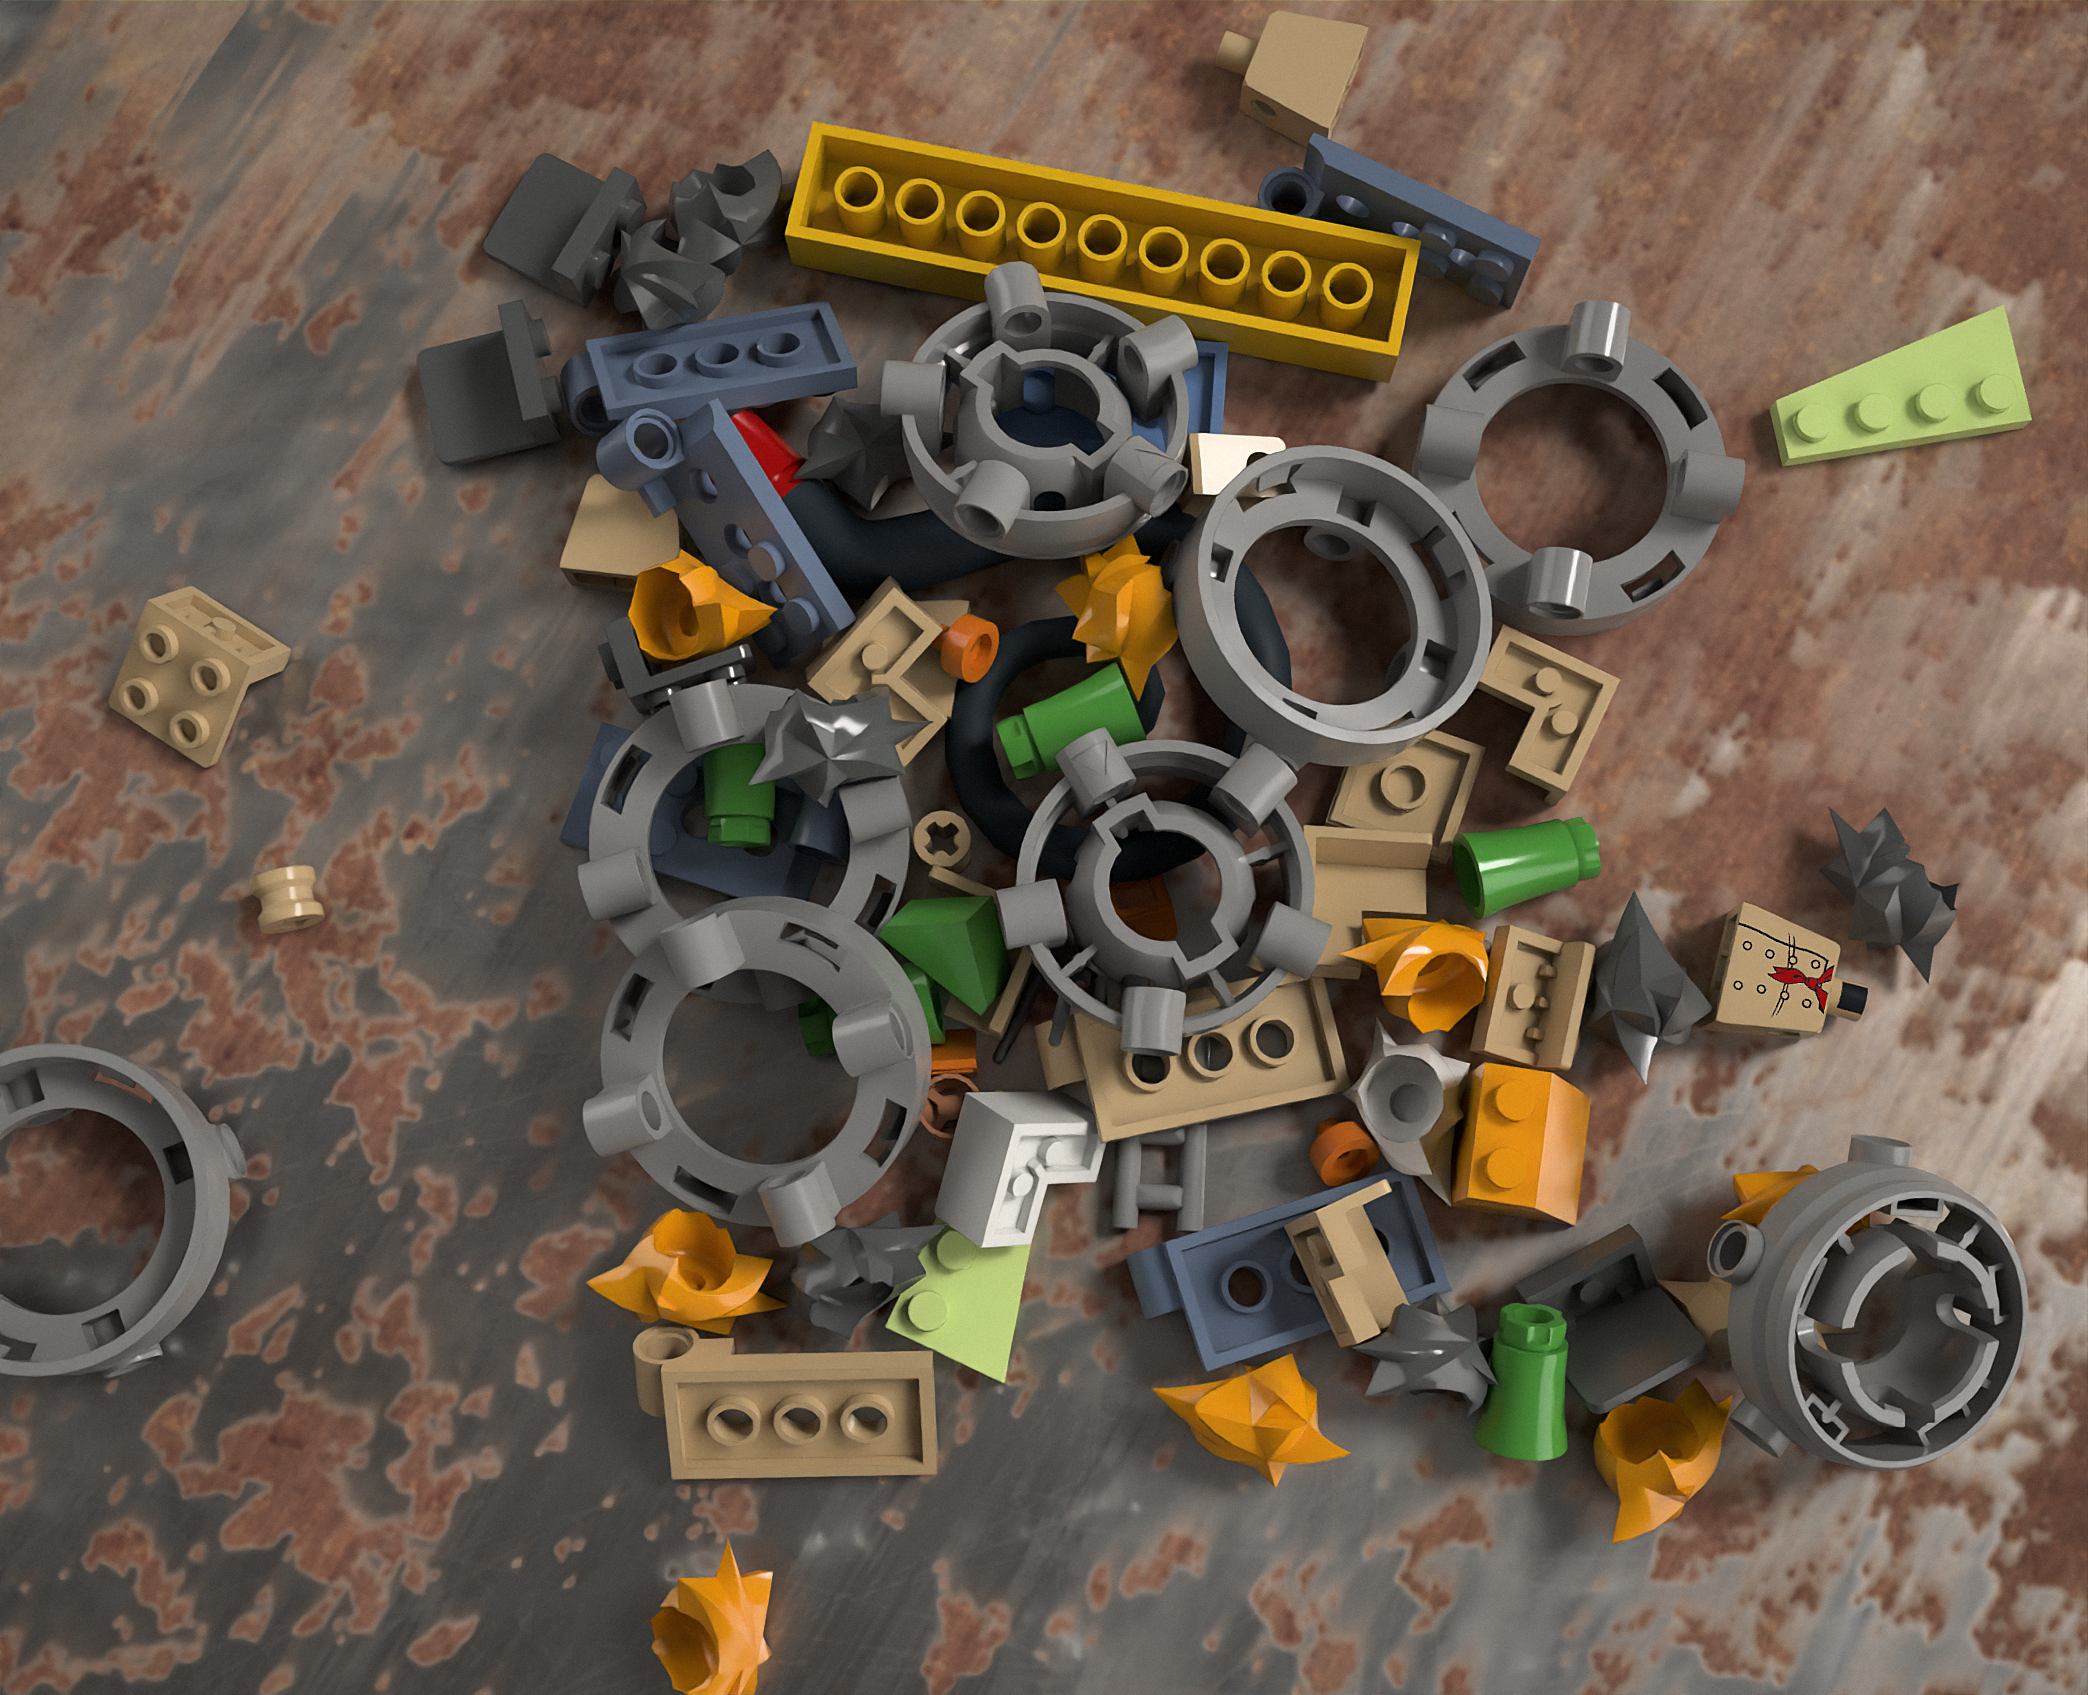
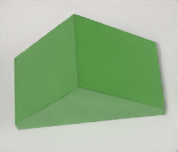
M992 895L910 900L883 926L878 934L879 937L980 1016L1003 992L1011 977V970Z

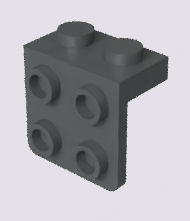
M543 153L536 157L484 241V249L492 260L586 309L596 291L608 280L614 262L621 252V230L632 236L640 228L647 206L636 177L614 166L606 181L603 182L552 154Z
M522 299L497 305L503 330L426 348L417 355L416 362L436 454L446 466L461 465L562 440L556 414L565 412L563 398L555 375L547 376L543 357L552 355L549 337L543 319L532 320Z
M627 616L603 624L608 642L597 646L610 682H613L616 690L625 688L628 698L637 711L642 713L651 710L652 716L670 705L668 695L724 678L727 685L749 684L746 675L757 671L749 644H744L653 676L648 661L639 648L636 631Z
M1630 1224L1617 1229L1514 1284L1521 1304H1542L1562 1312V1318L1566 1320L1565 1339L1568 1342L1565 1380L1592 1413L1603 1414L1703 1361L1709 1354V1348L1703 1335L1658 1285L1642 1237Z

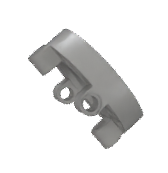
M1605 300L1583 301L1575 305L1568 325L1536 327L1517 332L1496 341L1469 359L1450 378L1441 390L1433 405L1426 404L1411 476L1435 494L1450 510L1464 529L1476 553L1490 565L1483 571L1491 598L1492 618L1521 630L1554 636H1581L1608 631L1637 620L1664 602L1682 584L1707 551L1720 522L1726 515L1733 516L1739 504L1745 478V460L1726 456L1723 438L1717 421L1707 401L1688 376L1657 350L1628 336L1631 312L1621 304ZM1558 383H1575L1597 387L1618 396L1630 404L1643 416L1655 432L1661 444L1667 466V492L1659 518L1650 532L1640 542L1622 554L1592 563L1593 559L1590 555L1565 547H1543L1537 549L1532 555L1511 542L1497 528L1486 512L1478 492L1475 472L1482 433L1494 415L1503 406L1517 396L1534 388ZM1481 386L1476 392H1474L1472 389ZM1670 554L1678 565L1673 574L1664 584L1662 577L1658 574L1648 583L1631 592L1630 599L1622 587L1646 575Z
M1308 445L1274 452L1244 468L1223 488L1197 518L1190 531L1181 541L1174 539L1170 543L1158 565L1161 567L1164 589L1172 593L1177 630L1191 668L1215 704L1247 733L1240 757L1253 743L1261 744L1286 763L1295 776L1297 771L1308 762L1331 766H1359L1393 757L1410 748L1450 718L1466 702L1483 673L1489 655L1492 638L1491 598L1481 562L1464 529L1437 496L1417 479L1385 460L1357 450L1329 445ZM1282 484L1287 494L1272 497L1255 504L1245 512L1242 511L1236 499L1244 489L1256 485L1257 492H1261L1269 487ZM1291 526H1307L1304 543L1314 554L1329 560L1346 561L1355 558L1366 548L1386 567L1403 595L1410 620L1411 639L1394 656L1384 679L1383 695L1373 700L1353 705L1325 704L1305 698L1289 690L1260 665L1241 633L1234 603L1235 580L1238 568L1247 550L1255 541L1278 529ZM1420 544L1429 555L1440 574L1449 598L1439 601L1431 577L1421 559L1413 550V546ZM1403 716L1405 717L1406 720H1405L1404 722H1402V723H1400V724H1398V725H1395V726L1386 728V727L1392 725L1393 723H1395V722H1396L1397 720H1399L1401 717H1403Z
M724 678L668 695L670 705L647 719L634 731L617 751L606 769L592 807L588 847L590 862L578 866V877L585 903L593 920L599 922L608 919L619 938L637 958L646 948L659 939L657 934L659 931L685 920L665 898L658 885L651 863L650 830L660 797L672 779L686 765L701 755L732 744H765V727L770 711L781 710L795 693L794 690L760 684L727 685ZM804 694L810 701L829 705L810 695ZM643 751L652 754V756L634 780L626 797L622 813L614 810L619 794L625 795L633 776L641 765L636 759ZM898 775L851 777L841 782L835 789L848 821L850 857L844 881L828 909L838 912L854 922L868 900L876 875L878 874L892 881L889 892L878 891L870 910L863 919V922L870 926L867 932L876 939L879 938V932L890 921L898 905L907 879L910 862V826H913ZM804 929L783 938L818 952L840 968L847 955V951L840 946L834 949L818 939L803 934ZM759 969L735 970L718 980L693 988L690 993L730 1003H764L766 1012L785 1009L820 997L811 988L793 978Z
M751 896L721 902L657 933L659 939L644 950L621 979L608 1007L601 1036L600 1064L604 1089L594 1098L588 1099L584 1103V1128L590 1144L600 1156L608 1157L630 1150L643 1169L658 1184L686 1204L713 1217L733 1223L772 1227L779 1246L792 1247L820 1237L834 1228L836 1225L834 1218L839 1211L865 1194L884 1175L910 1140L922 1116L930 1088L932 1055L928 1024L916 991L902 967L873 935L852 920L819 904L782 896ZM790 922L805 927L803 934L818 939L834 949L840 946L847 951L841 968L810 948L780 939L787 923ZM759 969L783 974L803 983L819 994L838 1015L832 1025L833 1041L837 1055L846 1072L852 1077L858 1076V1084L851 1114L841 1132L828 1145L816 1153L797 1161L774 1165L756 1164L738 1160L721 1153L704 1142L690 1129L675 1108L669 1095L663 1071V1044L671 1017L683 998L693 988L718 980L735 970ZM651 981H652V982H654L655 984H654V986L651 988V990L649 991V993L647 994V992H648V990H649V988H650V986H651ZM888 1100H891L901 1106L896 1107L891 1122L882 1138L884 1140H892V1142L875 1159L863 1153V1151L874 1138L886 1112Z
M60 1043L29 1045L0 1053V1141L15 1128H31L63 1118L76 1109L99 1112L120 1121L140 1137L157 1163L165 1192L164 1224L157 1247L141 1274L125 1290L111 1300L83 1312L49 1315L23 1308L0 1293V1334L18 1341L36 1344L30 1360L4 1358L10 1352L11 1347L0 1344V1373L47 1377L102 1372L104 1378H110L146 1366L163 1357L159 1342L174 1330L191 1312L204 1294L216 1271L228 1232L230 1215L229 1184L247 1176V1165L243 1151L235 1134L227 1124L214 1125L208 1123L195 1103L175 1083L159 1072L137 1061L97 1048ZM99 1070L101 1075L118 1080L132 1088L138 1083L153 1096L151 1103L126 1089L105 1082L94 1081Z

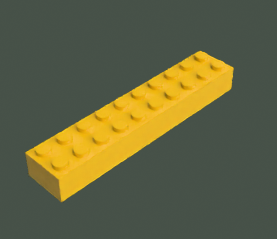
M812 121L784 234L792 265L978 302L988 301L984 289V281L993 269L1005 263L1022 261L1032 264L1037 269L1043 292H1057L1091 298L1124 311L1145 326L1174 314L1186 323L1194 340L1229 343V352L1384 383H1390L1398 359L1421 240Z

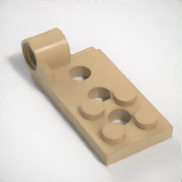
M1288 971L1282 981L1263 1001L1239 1019L1203 1034L1183 1037L1181 1055L1160 1056L1164 1062L1165 1073L1162 1080L1156 1084L1144 1083L1134 1074L1132 1059L1135 1053L1125 1052L1120 1049L1122 1032L1107 1028L1080 1012L1073 1013L1068 1017L1061 1044L1057 1047L1051 1046L1048 1042L1052 1020L1034 1027L1048 1091L1055 1092L1083 1086L1088 1087L1100 1144L1342 1094L1351 1088L1324 977H1310L1307 980L1300 976H1294L1293 973ZM1258 977L1228 982L1226 986L1235 998L1252 985ZM1209 986L1183 991L1186 994L1184 1017L1199 1015L1220 1006L1216 997L1210 993ZM1121 1004L1113 1005V1006H1109V1007H1111V1008H1113V1009H1115V1010L1120 1011V1005H1121ZM1272 1024L1284 1032L1287 1038V1050L1282 1058H1270L1264 1055L1258 1048L1256 1035L1261 1025ZM1200 1037H1213L1224 1046L1226 1062L1221 1070L1209 1071L1197 1062L1194 1048Z
M666 1323L650 1327L641 1332L634 1340L633 1354L639 1405L649 1415L666 1419L672 1480L937 1475L938 1450L933 1351L734 1354V1338L699 1339V1335L694 1329L676 1323ZM861 1407H873L880 1410L885 1416L877 1421L866 1422L857 1419L852 1412ZM805 1408L814 1412L818 1418L808 1423H798L789 1419L785 1413L791 1409ZM736 1409L745 1412L751 1420L743 1424H731L722 1420L718 1414L725 1410Z

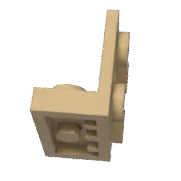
M191 585L146 601L110 695L109 705L202 767L208 768L218 762L248 685L283 671L292 649Z

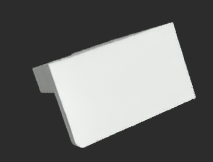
M1061 1091L966 1092L935 1205V1215L945 1223H949V1226L980 1248L1031 1245L1047 1184L1096 1182L1106 1143L1100 1144L1093 1109Z

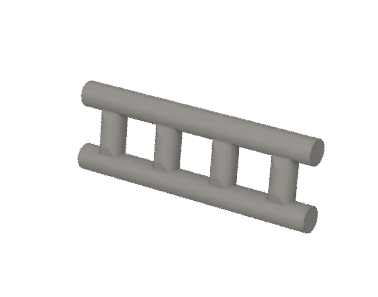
M1133 974L1125 975L1123 977L1122 995L1128 987H1148L1149 978ZM1203 980L1187 987V991L1208 987V984ZM1205 1036L1197 1040L1194 1053L1197 1062L1203 1068L1209 1070L1210 1037ZM1134 1054L1132 1069L1139 1080L1142 1082L1144 1080H1162L1165 1066L1160 1056ZM1207 1122L1116 1141L1112 1228L1138 1229L1139 1209L1178 1211L1177 1231L1198 1232L1203 1230ZM1141 1144L1180 1146L1179 1185L1140 1183Z

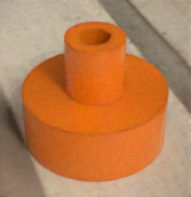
M972 614L960 616L951 627L940 624L942 631L931 644L933 648L941 650V666L944 672L969 683L979 681L990 669L998 650L999 632L997 626Z
M1336 1118L1326 1119L1317 1126L1316 1134L1318 1137L1312 1144L1309 1152V1159L1325 1184L1332 1187H1340L1362 1179L1375 1167L1380 1155L1378 1145L1363 1124L1355 1121L1340 1123Z

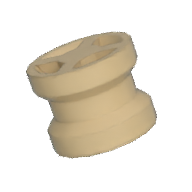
M301 865L278 868L261 873L250 880L252 895L260 899L262 912L257 918L262 933L290 932L307 928L323 921L325 918L323 906L314 900L312 887L317 879L312 866Z

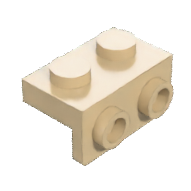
M1513 925L1496 926L1485 982V995L1482 1003L1479 1004L1470 1051L1527 1069L1568 1071L1571 1068L1573 1056L1580 1045L1581 1033L1579 1027L1586 994L1592 985L1594 977L1592 964L1596 950L1595 945L1583 941L1561 942Z

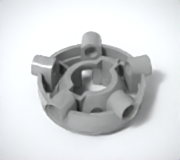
M1022 261L1009 262L996 267L986 276L984 289L988 301L964 310L941 325L927 338L917 351L912 362L885 361L881 386V418L901 420L905 454L920 495L941 521L964 538L982 547L999 553L1030 559L1070 558L1102 550L1130 536L1152 517H1158L1166 512L1176 501L1186 484L1188 469L1182 466L1181 463L1185 453L1188 431L1189 396L1182 373L1197 366L1198 351L1191 331L1186 323L1177 315L1173 314L1145 326L1134 317L1109 304L1073 294L1043 292L1038 271L1032 264ZM1040 367L1053 369L1054 406L1076 411L1091 419L1101 432L1106 444L1088 456L1072 443L1059 447L1043 448L1026 445L1008 437L999 428L994 418L1001 413L1004 414L1024 406V374L1026 371ZM1104 372L1116 377V383ZM957 385L960 387V406L953 420V442L956 446L954 451L955 470L951 474L946 475L930 456L940 457L946 415V394ZM1127 400L1145 424L1154 419L1157 420L1164 439L1165 453L1140 435L1133 436V417ZM1056 491L1065 497L1064 510L1034 511V500L1043 492Z
M1102 727L1073 741L1055 756L1065 777L1045 797L1027 828L1020 850L1015 887L996 890L995 896L1007 949L1026 946L1034 964L1044 979L1062 999L1089 1019L1107 1028L1122 1032L1120 1043L1122 1051L1152 1056L1181 1055L1183 1037L1203 1034L1239 1019L1263 1001L1282 981L1288 971L1307 980L1310 979L1324 951L1332 925L1312 917L1315 885L1310 851L1301 826L1293 811L1284 800L1285 796L1298 782L1293 771L1276 754L1261 744L1253 743L1237 759L1221 750L1203 744L1168 739L1144 740L1117 747L1107 729ZM1163 775L1190 779L1213 788L1207 801L1249 838H1252L1261 828L1271 846H1264L1260 850L1246 855L1243 846L1228 827L1209 813L1185 804L1164 800L1150 801L1146 792L1118 804L1117 801L1133 792L1137 780L1136 777ZM1072 808L1075 809L1081 821L1103 809L1105 813L1092 822L1090 832L1077 848L1074 860L1077 862L1075 874L1065 891L1068 923L1078 946L1083 952L1076 954L1074 959L1061 969L1052 956L1050 949L1064 947L1067 939V927L1062 900L1055 878L1035 882L1036 868L1049 836ZM1135 828L1139 832L1150 830L1155 832H1176L1194 839L1214 858L1220 873L1222 888L1220 903L1215 915L1209 921L1216 939V944L1209 953L1203 956L1196 954L1193 956V960L1188 962L1176 941H1156L1138 935L1119 918L1111 902L1109 891L1110 871L1116 857L1121 852L1115 840L1116 837L1124 839L1128 836V831ZM1277 859L1284 883L1285 905L1276 901L1268 911L1246 962V966L1258 970L1262 974L1243 993L1234 998L1226 986V980L1220 976L1218 970L1237 953L1247 938L1248 920L1251 908L1256 903L1257 897L1253 867L1264 866L1267 862ZM1091 961L1095 967L1117 982L1121 983L1125 975L1133 974L1149 978L1154 981L1153 987L1126 988L1121 996L1120 1011L1085 993L1070 978L1077 972L1082 971L1085 965ZM1205 980L1210 987V993L1216 997L1220 1006L1199 1015L1184 1017L1186 994L1177 991V989H1183Z
M1851 1135L1847 1162L1827 1168L1798 1184L1778 1201L1758 1227H1754L1741 1220L1732 1219L1724 1223L1715 1232L1710 1241L1707 1251V1265L1710 1273L1716 1278L1732 1284L1728 1306V1345L1734 1372L1745 1396L1730 1415L1729 1420L1749 1440L1776 1458H1779L1792 1442L1812 1454L1831 1462L1868 1471L1890 1472L1919 1467L1951 1452L1975 1434L1995 1412L2013 1382L2024 1351L2029 1315L2026 1280L2015 1245L2002 1223L1984 1204L1965 1193L1950 1181L1912 1167L1914 1146L1910 1143L1873 1135ZM1944 1205L1950 1211L1944 1221L1938 1224L1935 1232L1895 1217L1891 1224H1876L1855 1230L1848 1235L1845 1234V1231L1855 1222L1875 1210L1892 1216L1942 1218ZM1908 1249H1910L1917 1260L1902 1278L1906 1291V1308L1900 1329L1893 1341L1882 1352L1860 1362H1853V1359L1836 1355L1822 1348L1819 1345L1815 1320L1840 1329L1854 1327L1861 1303L1871 1287L1888 1270L1906 1261ZM1953 1308L1971 1315L1969 1325L1958 1320ZM1799 1382L1802 1383V1384H1803L1804 1386H1806L1807 1388H1809V1390H1807V1389L1801 1387V1386L1799 1385ZM1841 1407L1857 1416L1879 1424L1882 1433L1858 1440L1842 1441L1850 1429L1835 1413Z

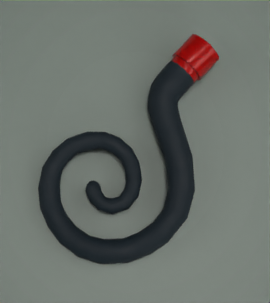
M746 409L731 417L734 425L842 596L869 599L889 576L900 584L903 593H909L1022 558L987 549L964 538L941 521L931 509L886 519L867 520L862 518L818 478L792 479L806 462V459L752 410ZM709 476V478H710L712 484L715 486L714 481H713L712 478ZM1056 491L1043 492L1034 500V511H1063L1065 497ZM1174 502L1166 512L1158 517H1152L1133 533L1141 555L1151 556L1147 562L1158 566L1170 543L1174 539L1181 541L1190 531L1197 518L1192 514L1182 512L1180 505ZM1113 544V545H1111V546H1109V547H1107V548H1105V549H1102L1101 551H1105V552H1106V551H1108L1112 546H1114L1115 544ZM1242 559L1237 571L1234 589L1235 611L1241 633L1260 665L1280 684L1292 691L1290 652L1267 594ZM1076 615L1031 621L999 636L998 650L988 672L979 681L974 683L958 679L951 719L945 722V761L963 811L996 849L1017 862L1027 828L1035 813L1027 809L1003 781L993 747L992 717L1003 691L1021 672L1050 659L1078 656L1087 658L1086 643L1072 639L1079 621ZM1115 661L1102 662V663H1104L1105 665L1108 666V665H1110L1111 663H1113V662H1115ZM1156 663L1150 669L1139 703L1129 691L1146 736L1155 728L1166 694ZM1229 717L1221 751L1239 759L1247 733ZM1198 783L1175 802L1209 813L1228 827L1232 833L1238 829L1236 825L1207 801L1213 788L1205 784ZM1057 824L1042 850L1036 873L1042 876L1072 881L1077 862L1074 860L1075 853L1091 828ZM1135 828L1128 831L1126 838H1115L1121 852L1116 857L1111 868L1109 884L1149 880L1199 858L1207 850L1194 839L1180 833L1168 831L1155 832L1154 830L1139 832Z

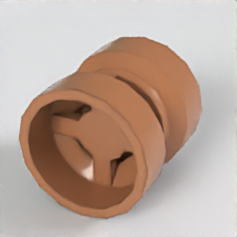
M944 1073L931 1079L926 1105L920 1120L925 1130L934 1139L943 1143L953 1142L958 1123L957 1119H959L965 1093L979 1092L978 1088L968 1078L959 1074Z

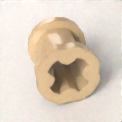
M944 810L931 812L921 819L915 828L913 840L918 861L923 869L929 873L934 864L956 874L965 871L972 859V840L969 827L964 819L953 812ZM938 834L946 840L954 834L956 852L949 856L945 851L941 850L932 855L934 849L931 838Z

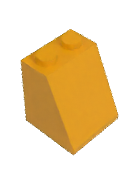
M1484 1062L1468 1073L1459 1105L1464 1113V1117L1455 1125L1452 1147L1451 1207L1571 1227L1576 1226L1591 1097L1551 1072Z

